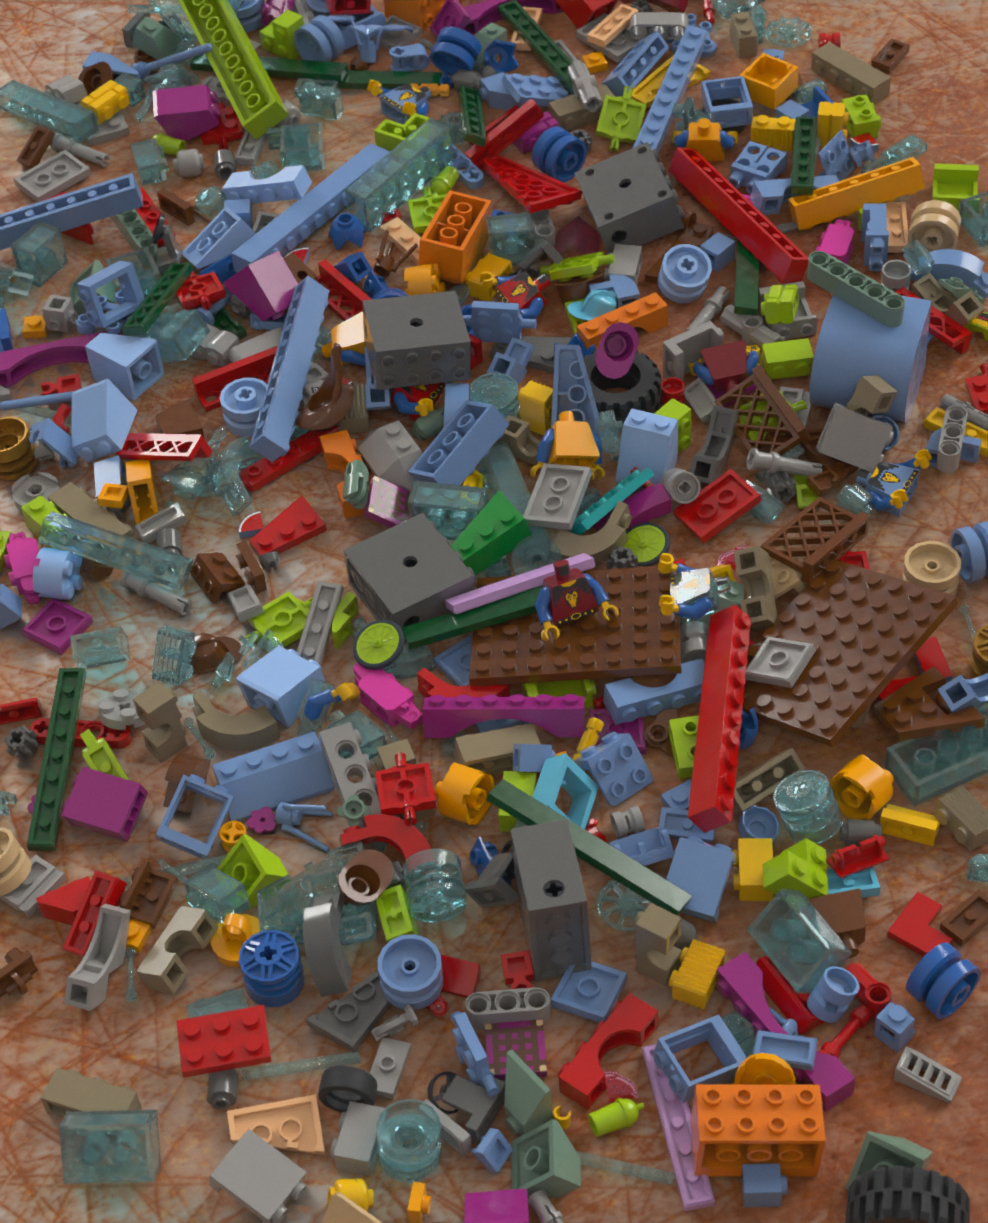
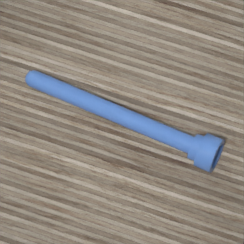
M207 43L148 64L138 62L133 64L132 68L138 71L140 79H143L151 71L210 52L213 46Z
M74 391L0 402V410L6 411L72 401V393Z

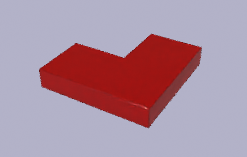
M916 892L887 933V937L923 957L937 945L947 942L952 945L953 941L951 937L930 926L941 912L942 905L919 892Z

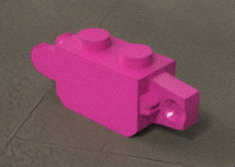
M837 219L834 224H829L827 231L821 234V246H817L815 251L826 252L843 263L848 264L853 250L854 230L850 227V221Z
M24 531L17 534L13 533L9 535V543L6 544L8 554L4 555L7 569L12 568L13 570L8 572L12 587L17 585L19 594H25L27 603L33 605L41 600V597L38 596L40 593L35 592L33 587L34 566H39L40 559L36 558L39 549L36 540L27 538Z
M359 663L354 665L355 683L360 691L361 703L387 726H397L399 723H402L411 730L423 722V714L414 705V694L409 688L401 686L391 673H386L383 669H367Z

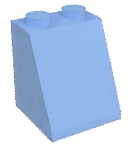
M100 333L85 346L93 380L100 382L109 379L125 397L133 401L165 374L158 342L155 339Z
M109 379L102 380L72 393L71 447L86 463L122 450L138 411Z
M631 408L623 424L616 483L629 476L631 469L633 470L634 467H637L641 472L649 467L654 474L650 478L651 482L654 485L659 484L663 474L669 469L674 468L678 461V419Z
M278 646L239 674L236 681L249 707L257 709L264 705L277 722L289 728L305 708L307 699L315 695L325 682V678L321 671V666L312 659L308 661L293 649L286 650Z

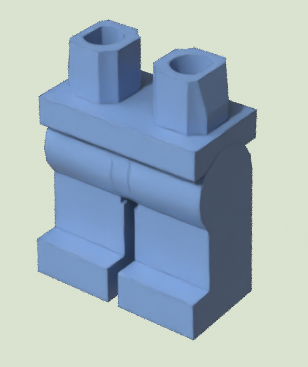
M749 141L736 161L731 165L729 182L736 189H739L740 186L746 187V191L751 195L754 181L775 180L779 174H783L787 170V153L771 147L767 150V146ZM753 149L759 150V153L753 154ZM772 155L779 157V159L772 161Z
M863 204L861 242H865L863 264L864 266H869V271H882V266L887 262L889 231H886V204Z

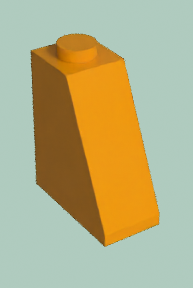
M150 460L126 462L127 485L136 525L159 513Z

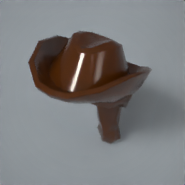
M334 343L331 351L330 376L324 380L319 390L310 396L307 405L294 422L299 428L308 430L330 428L345 417L353 403L354 390L352 385L342 384L343 374L340 362L342 348L340 344Z

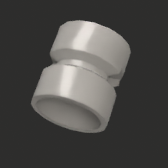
M902 260L886 262L882 266L881 285L894 292L902 287L910 291L911 266Z
M672 468L666 471L660 481L671 500L682 504L694 501L701 489L697 476L679 468Z
M693 621L681 626V664L700 658L705 663L709 629L705 623Z

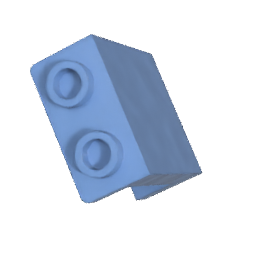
M689 836L688 839L680 837L666 880L692 895L690 903L681 913L717 923L720 914L718 908L732 864L736 862V856L728 846L715 844V847L704 844V840L694 836Z

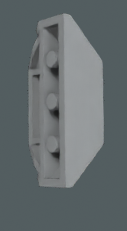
M399 420L369 431L359 445L358 452L375 476L411 493L422 490L423 488L408 473L422 455V452Z

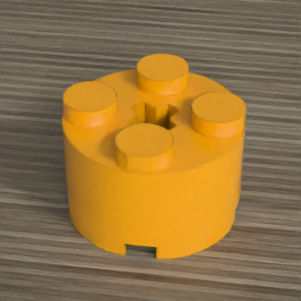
M432 263L405 268L404 282L408 281V289H405V292L409 296L446 292L445 283L440 282L439 279L441 276L439 264Z
M858 755L829 781L828 792L830 797L834 795L837 801L834 805L843 815L849 819L870 820L892 798V782L894 778L888 770L882 769L875 762L869 760L867 756Z
M452 763L443 781H439L434 790L435 796L438 797L439 814L465 824H479L485 818L491 806V803L487 802L488 793L495 787L492 775L462 764Z

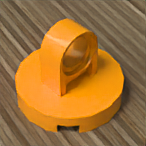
M227 914L223 920L217 923L219 928L210 940L212 950L222 964L229 967H240L239 952L244 942L252 935L264 931L263 923L256 917L248 914Z
M758 1053L750 1055L741 1062L736 1070L734 1085H795L796 1079L792 1068L784 1059L774 1054Z

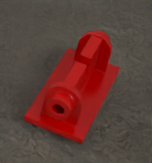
M873 835L871 838L859 842L858 847L853 844L834 850V853L826 861L841 879L890 860V857L882 849V847L886 846L884 837Z

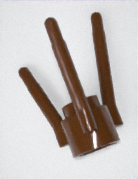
M389 230L384 232L379 252L375 258L377 262L373 267L374 272L384 278L389 277L391 271L396 272L398 267L418 247V244L415 243L394 263V258L390 255L394 242L390 243L386 253L383 254Z

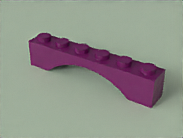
M487 0L463 7L471 16L464 30L474 35L491 22L495 23L504 19L498 12V6L513 0ZM516 0L522 7L542 8V13L554 15L564 12L555 0Z
M107 331L0 352V386L4 388L14 386L31 373L57 364H89L85 346L100 333L108 334Z
M517 694L510 697H497L496 695H485L483 697H471L469 695L444 697L442 695L425 697L423 705L424 738H451L459 731L473 724L494 719H515L533 723L548 730L556 737H582L585 731L584 696L578 697L574 694H567L563 697H551L550 695L542 694L537 697H524Z
M746 952L717 968V982L715 984L718 992L724 998L728 997L733 1003L734 1010L741 1018L745 1017L751 1024V1029L755 1036H757L758 1030L788 1034L771 1014L763 991V972ZM816 1051L813 1071L792 1068L796 1083L800 1082L801 1085H820L822 1109L824 1112L854 1094L855 1078L836 1056Z

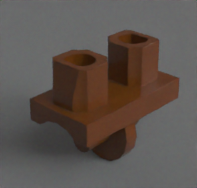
M14 947L4 957L7 965L0 969V997L6 993L10 995L16 990L22 995L26 994L28 989L25 984L32 980L33 977L31 975L38 971L31 953L28 950L23 953Z

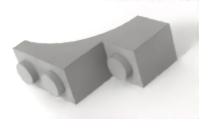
M108 904L100 907L96 929L89 948L79 966L67 977L64 1004L91 1011L106 1000L109 973L124 964L131 910Z

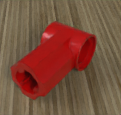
M853 962L845 967V969L852 973L859 983V990L855 997L871 1010L873 1014L871 1019L876 1020V1016L892 1000L891 989L887 984L878 982L860 963L855 964Z

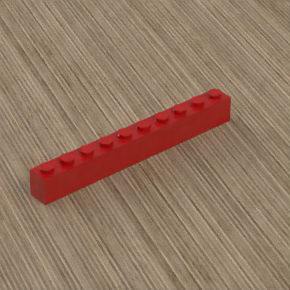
M676 148L669 168V172L689 193H692L697 198V201L703 204L708 209V212L714 215L719 220V223L725 226L731 232V235L742 243L743 247L747 248L757 260H760L766 266V269L778 278L780 283L801 282L808 266V257L694 148Z
M736 604L710 615L688 809V818L704 833L731 823L734 808L751 619L748 614L743 612Z

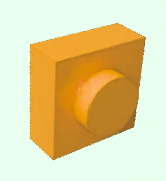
M593 52L582 56V63L586 64L590 74L608 70V63L602 52Z
M43 316L25 317L22 330L24 338H44L47 336L48 329Z
M104 483L97 498L98 505L122 509L129 495L128 485Z
M130 918L126 949L140 953L152 932L151 925Z
M413 1182L407 1209L410 1223H423L424 1214L429 1215L432 1197L427 1195L425 1183Z

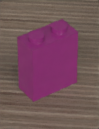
M82 767L80 774L74 779L70 797L64 802L62 817L71 825L128 842L148 792L140 783Z

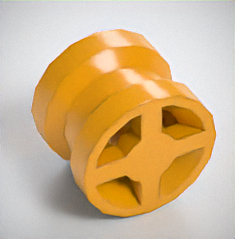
M229 821L221 826L219 837L225 853L228 854L243 834L247 835L246 827L243 823Z

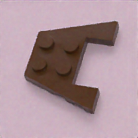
M812 429L808 432L813 440L806 445L800 442L793 448L798 447L812 462L822 464V472L809 476L806 485L818 497H822L859 469V467L818 452L816 445L823 429ZM766 433L765 441L773 442L775 433ZM791 434L780 435L779 442L785 443L793 438Z
M935 667L928 669L874 705L875 715L899 741L934 736V731L948 729L951 733L959 732L962 726L975 725V729L985 727V718L974 706L946 715L927 695L937 691L946 684V678Z

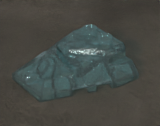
M358 842L335 848L327 852L328 858L316 865H313L311 861L304 865L305 871L294 877L286 875L257 891L260 932L264 930H278L291 936L296 944H304L303 918L305 908L313 905L314 898L325 894L340 893L338 876L356 854L365 850L363 843ZM376 900L365 906L343 905L339 922L341 945L347 946L375 939L376 931L379 930Z

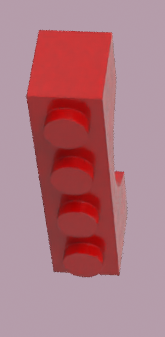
M631 993L623 1001L619 1000L614 1005L608 1019L601 1021L597 1025L591 1039L579 1046L575 1058L570 1063H565L558 1073L559 1092L586 1110H589L606 1090V1077L600 1066L602 1058L606 1053L618 1046L634 1045L641 1047L658 1027V1010Z

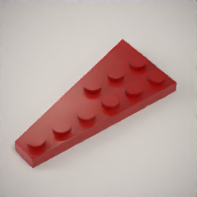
M496 155L482 159V168L529 213L545 209L552 210L556 206L570 205L573 201L582 199L581 190L503 156Z

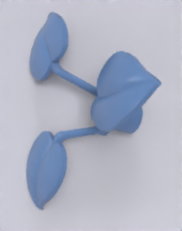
M326 16L333 22L345 21L351 24L350 29H353L358 50H360V59L364 62H377L376 50H379V43L383 33L405 29L413 34V28L410 26L398 24L385 26L355 25L354 16ZM379 31L376 43L374 44L373 40H369V35ZM358 32L365 35V40L362 41V44Z

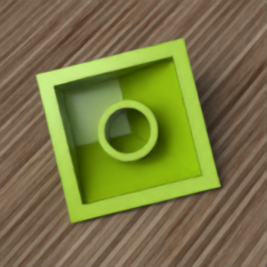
M245 834L239 838L213 872L233 910L238 914L276 897L290 879V875L279 857Z

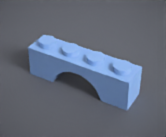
M304 165L285 167L274 176L261 180L254 179L250 171L235 172L231 174L222 190L228 200L250 199L251 204L302 199L312 181Z

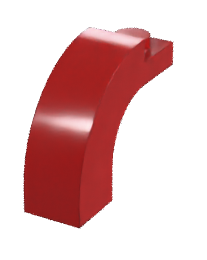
M426 668L417 672V687L424 697H431L433 695H442L444 697H457L459 695H469L471 697H483L485 695L510 697L509 684L454 686L443 682Z
M386 814L367 815L363 818L364 828H360L359 825L351 826L344 829V833L340 834L339 841L342 851L372 842L390 845L400 854L408 877L435 870L436 862L429 843L412 824H410L411 826L406 825L405 820Z

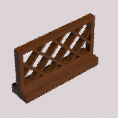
M760 365L752 369L754 375L714 401L716 406L723 407L728 401L737 400L733 410L739 411L738 415L748 416L746 424H736L734 430L748 451L753 448L752 446H755L758 451H760V447H770V452H777L781 456L800 442L806 445L813 440L804 424ZM755 384L757 387L755 394L744 395L745 390ZM742 401H752L750 410L740 409ZM768 402L766 411H756L757 403ZM754 416L764 417L761 426L751 425ZM769 417L779 418L777 427L767 426ZM749 431L759 432L757 441L747 440ZM765 432L775 433L773 442L763 441ZM781 433L793 436V438L785 443L779 442Z
M818 497L764 542L761 548L769 553L771 558L801 573V581L810 585V582L814 578L819 577L825 570V566L830 562L831 558L839 560L867 536L870 515L860 512L856 516ZM821 507L829 511V513H816V510ZM819 520H831L832 524L819 525ZM836 520H846L849 523L837 524ZM814 521V525H802L801 522ZM817 532V536L805 537L804 533ZM822 532H834L835 535L822 536ZM799 533L800 537L787 538V534ZM807 544H820V548L808 549ZM784 545L785 550H776L772 547ZM789 545H802L803 549H790ZM805 556L806 559L800 563L792 557Z

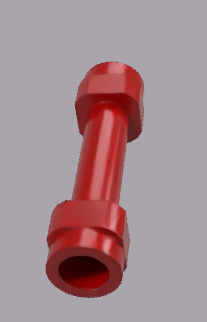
M862 1004L854 1008L850 1013V1021L831 1043L825 1042L819 1052L836 1056L839 1059L842 1047L859 1028L864 1029L868 1025L869 1020L873 1017L871 1010Z

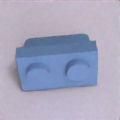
M609 733L601 739V744L596 747L592 745L580 752L581 756L574 760L582 770H590L606 802L610 806L618 805L650 784L653 780L652 774L630 733Z

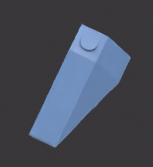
M555 344L551 428L556 421H559V414L561 412L571 411L573 412L574 421L587 422L591 431L599 438L600 417L580 345Z

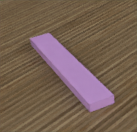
M585 553L564 559L569 562L570 569L578 568L581 572L595 567L594 558ZM554 563L445 599L446 607L454 614H459L541 586L545 578L555 575Z
M656 1044L642 1047L644 1062L684 1211L715 1206V1199L708 1175H694L691 1112L688 1102L683 1103L679 1095L671 1090L667 1076L662 1069L656 1066L653 1058Z

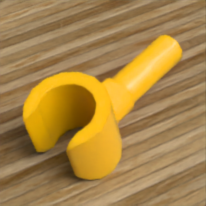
M559 1105L553 1110V1119L557 1120L564 1130L570 1126L571 1111L568 1112L566 1117H559L561 1113V1106Z

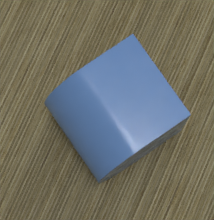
M833 295L815 350L810 380V404L832 409L836 402L846 408L848 401L856 390L858 381L863 376L879 375L898 392L888 412L875 414L868 412V416L885 415L894 421L907 423L925 371L932 301L902 296L905 299L903 323L897 327H889Z

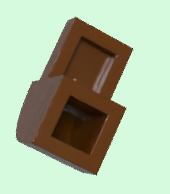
M178 754L172 760L165 780L169 782L163 807H169L183 774L188 777L190 774L197 775L205 780L204 784H206L211 759L190 754ZM186 789L176 810L187 813L192 812L196 793Z

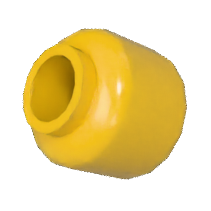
M338 1179L333 1187L328 1188L327 1205H329L332 1195L340 1192L367 1212L368 1208H373V1190L367 1188V1184L363 1179Z

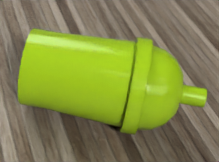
M163 133L154 135L151 140L146 139V143L150 144L151 149L160 155L177 156L178 151L185 150L186 147L184 140L166 136Z
M446 166L432 180L431 191L433 195L447 194L449 190H452V187L459 178V172L455 167Z
M619 1098L615 1102L589 1113L588 1121L594 1135L599 1137L622 1128L632 1127V1124L638 1119L639 1110L644 1109L645 1106L643 1102L636 1105L630 1099Z

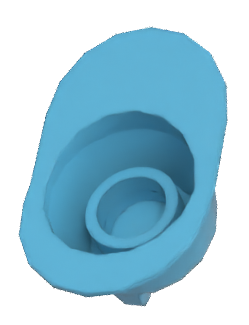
M593 290L584 301L569 304L567 310L572 316L589 321L615 310L617 294L612 291Z

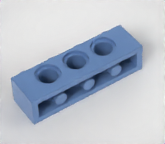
M657 31L642 38L601 83L602 85L606 84L615 97L623 96L625 86H629L628 92L630 86L634 88L669 49L660 33Z

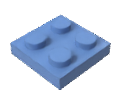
M592 961V970L573 973L575 965L568 966L569 969L565 971L550 1000L551 1007L598 1023L606 1021L627 981V973Z

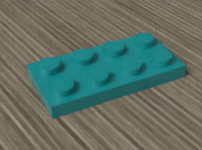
M649 467L642 472L638 469L617 483L612 490H609L600 497L596 503H593L584 510L579 517H576L572 529L567 531L580 535L615 508L618 501L622 502L654 475Z

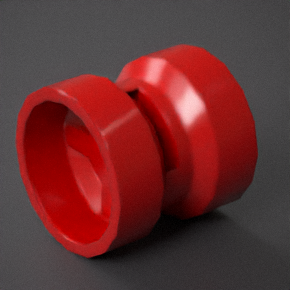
M833 32L831 35L819 33L818 49L828 42L840 48V32Z
M672 377L662 381V407L672 398L684 404L683 394L685 386L681 379Z

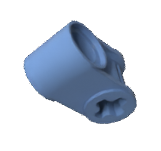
M422 44L396 46L389 50V55L392 58L391 71L423 70L430 63L425 47Z

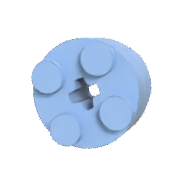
M43 547L36 557L40 559L39 566H34L33 569L34 591L40 593L39 597L62 600L72 599L76 590H81L83 585V577L79 575L82 554L74 550Z

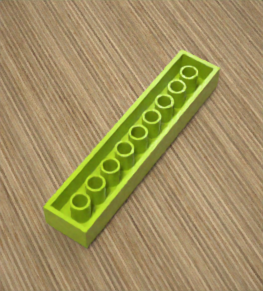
M178 0L200 44L210 43L213 46L212 51L205 54L242 126L255 139H258L289 116L229 1Z

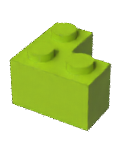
M286 10L274 19L272 23L259 32L262 49L282 58H298L300 54L294 44V33L304 25L303 16Z
M414 113L404 124L385 119L374 130L376 146L390 151L393 157L413 163L434 140L433 119Z
M805 838L782 851L780 855L763 864V888L805 910L808 898L828 895L826 849Z

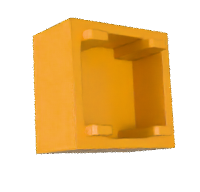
M762 53L739 75L744 77L750 99L774 110L798 88V66Z

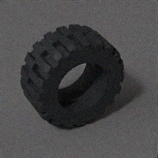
M596 350L592 352V355L589 356L587 354L583 359L600 417V432L621 434L623 424L631 408L653 414L660 409V370L652 359L649 360L646 354H639L636 351L632 365L624 376L616 379L607 378L599 372L596 366ZM614 387L629 389L628 391L621 393H609L603 391L605 389Z
M887 1166L878 1167L875 1171L870 1169L862 1175H858L848 1187L845 1223H970V1198L964 1188L959 1183H955L953 1178L947 1175L941 1176L937 1171H926L921 1167L914 1166L913 1168H904V1166H895L894 1168H887Z

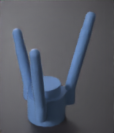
M281 802L278 805L275 820L277 823L282 824V831L290 832L325 852L330 851L328 846L293 826L301 823L303 814L332 817L333 812L325 811V806L289 804Z

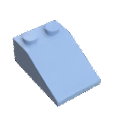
M226 206L181 254L197 269H200L230 255L256 233L242 218Z

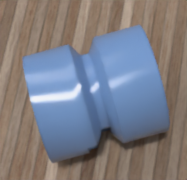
M828 967L808 997L807 1004L811 1013L825 1022L833 1023L839 1021L847 1010L848 1005L858 993L859 983L852 973L842 967Z

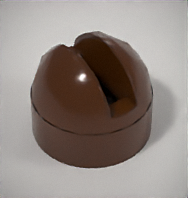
M356 56L350 62V70L365 71L368 66Z

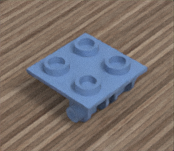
M840 130L818 153L824 170L818 176L836 175L838 180L842 181L855 166L843 131Z

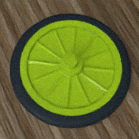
M641 523L626 531L629 540L623 548H630L634 556H638V566H653L659 563L662 553H668L669 534L658 524Z
M376 620L367 624L357 634L353 644V654L356 661L364 668L372 670L382 669L391 665L402 653L405 643L404 633L398 624L390 620Z

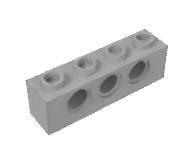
M348 722L319 732L320 744L342 804H344L349 796L356 795L360 800L367 799L372 803L369 806L370 815L381 814L376 778L371 779L368 771L371 769L370 760L367 753L362 754L359 745H362V740L358 729L353 730L351 723ZM343 751H349L353 756L349 759H344L339 754ZM352 775H358L362 780L358 783H352L348 778ZM352 809L351 812L356 813V810ZM363 818L359 821L360 828H364Z

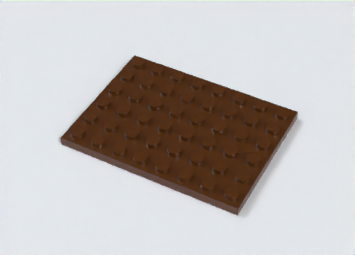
M831 558L819 577L814 578L810 585H807L775 619V624H771L748 649L746 669L767 637L814 644L815 653L792 688L746 680L742 710L749 715L750 709L754 707L758 720L834 747L958 605L957 597Z
M658 566L583 571V574H589L602 586L609 598L608 604L616 606L619 615L616 617L613 610L607 609L606 615L610 621H605L602 618L603 609L599 607V611L556 626L560 631L557 639H554L553 632L550 630L547 631L549 640L544 641L542 639L541 632L544 626L540 625L537 612L473 631L469 674L470 686L682 673L680 616L675 615V612L672 615L665 616L661 613V607L659 606L662 595L671 596L670 576H673L674 572L662 574ZM517 575L477 578L476 589ZM675 576L676 604L674 605H677V603H680V577Z

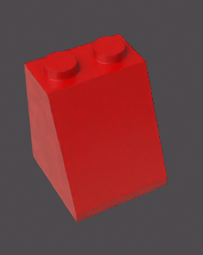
M619 0L555 1L575 27L579 29L603 14L609 15Z

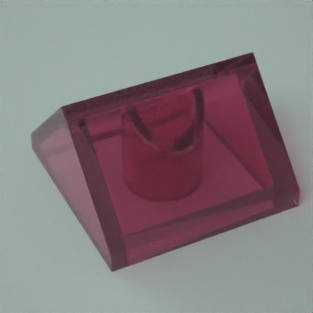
M577 216L557 232L554 248L563 258L597 253L601 237L598 231Z

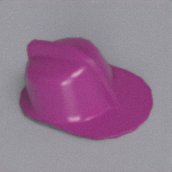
M622 322L614 323L604 332L596 352L595 362L599 372L605 377L611 379L621 378L629 371L639 344L638 334L632 326Z

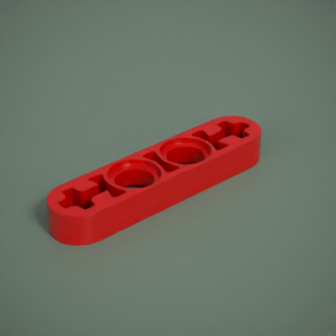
M50 718L37 719L30 726V730L32 729L38 735L36 737L37 743L41 745L46 743ZM78 720L74 746L87 747L80 734L88 729L90 731H100L101 733L96 739L103 738L111 749L127 747L132 741V734L128 725H126V730H117L103 725L101 721Z

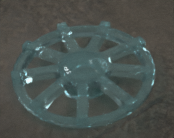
M782 16L778 20L770 21L766 29L767 38L772 43L782 47L800 46L806 43L812 35L810 23L800 20L799 17L784 18ZM780 33L779 35H777V36L774 37L773 39H772L771 36H770L771 34ZM798 34L807 35V38L803 39ZM782 38L786 41V44L777 41ZM795 39L799 41L798 43L790 44V41Z
M611 879L598 896L599 913L602 919L615 929L636 931V927L622 926L625 917H633L635 922L637 914L647 909L642 904L651 902L645 898H640V895L633 893L629 888H627L626 893L618 887L620 883ZM610 889H613L619 895V897L608 896L606 894ZM603 901L617 903V905L603 910ZM619 910L621 915L615 924L607 916Z

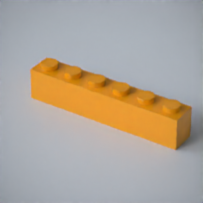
M914 157L815 189L813 190V195L800 194L788 198L792 222L799 230H809L814 225L830 223L835 218L841 216H851L858 209L863 208V204L892 202L898 197L916 194L919 190L925 189L921 164Z

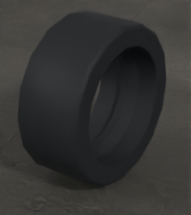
M333 1066L326 1069L322 1074L318 1097L324 1106L341 1113L347 1112L350 1101L374 1106L378 1087L377 1080L370 1073L356 1067Z

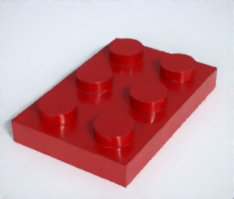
M730 469L702 489L694 501L681 504L673 510L675 518L704 544L759 504L762 499L756 490Z
M264 1005L176 1020L183 1078L272 1062Z

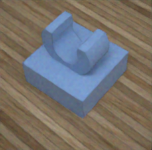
M490 1128L486 1135L480 1137L481 1142L478 1147L473 1148L471 1152L478 1161L484 1164L489 1172L498 1173L513 1151V1148L499 1129Z

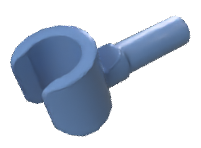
M769 1007L771 1014L778 1024L789 1035L797 1036V1023L793 1019L786 1020L782 1018L775 1010Z

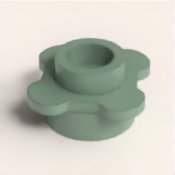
M351 795L344 802L343 806L338 807L337 814L339 817H344L350 827L359 825V821L364 816L370 815V807L364 805L358 796ZM355 809L356 813H352L351 810Z

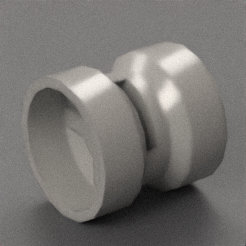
M638 806L630 807L623 813L620 811L610 813L612 828L617 839L627 837L630 833L637 834L645 831L643 816Z

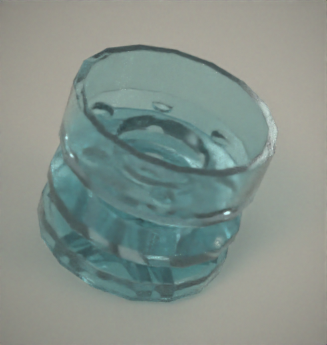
M488 373L481 375L472 382L469 388L470 401L493 404L505 419L509 415L520 419V404L517 399L519 387L511 376L503 373Z
M813 770L799 771L786 777L774 790L773 800L790 838L796 843L805 838L815 844L821 843L835 835L842 826L844 816L827 777L821 772Z
M427 849L415 853L406 860L403 865L405 888L407 889L408 910L412 917L424 922H442L452 919L463 912L467 906L465 884L463 883L461 860L457 854L445 849Z
M404 1099L388 1105L379 1115L376 1125L379 1164L384 1172L395 1180L404 1182L420 1181L431 1175L439 1165L441 1158V1124L439 1116L433 1107L420 1100Z

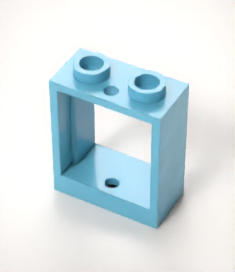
M562 754L545 759L533 798L585 829L598 785L567 754ZM560 787L573 797L567 816L555 805Z

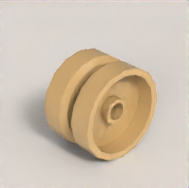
M938 200L926 201L918 205L912 213L908 233L910 248L920 256L934 250L955 249L961 224L958 210L953 205Z
M938 541L917 543L909 548L905 554L902 580L955 596L958 592L961 558L957 551L947 544Z
M0 828L1 897L23 883L31 872L32 867L30 857L20 847L14 834L6 828Z

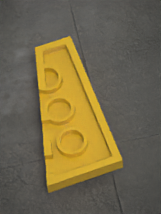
M674 55L633 89L631 99L647 104L646 109L652 106ZM698 64L687 88L709 78L711 71Z

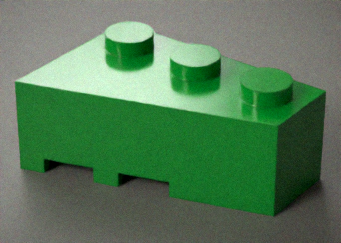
M499 490L450 547L454 552L457 551L460 554L464 565L470 567L476 576L532 538L533 535L525 518Z

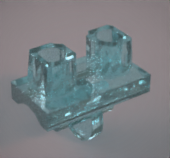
M687 97L685 103L674 104L672 109L674 118H683V121H677L676 131L688 130L689 123L698 122L702 118L709 119L708 115L702 113L700 109L695 110L693 97Z
M614 410L600 412L598 414L599 419L596 420L597 428L595 435L600 439L601 448L604 452L615 453L620 449V434L623 429L622 420L616 421Z
M270 629L266 631L257 645L253 643L259 635L252 631L247 639L242 635L238 638V640L244 643L238 651L240 654L245 656L250 648L252 649V652L241 666L244 670L261 659L259 655L264 649L271 652L278 646H284L274 637L275 633Z

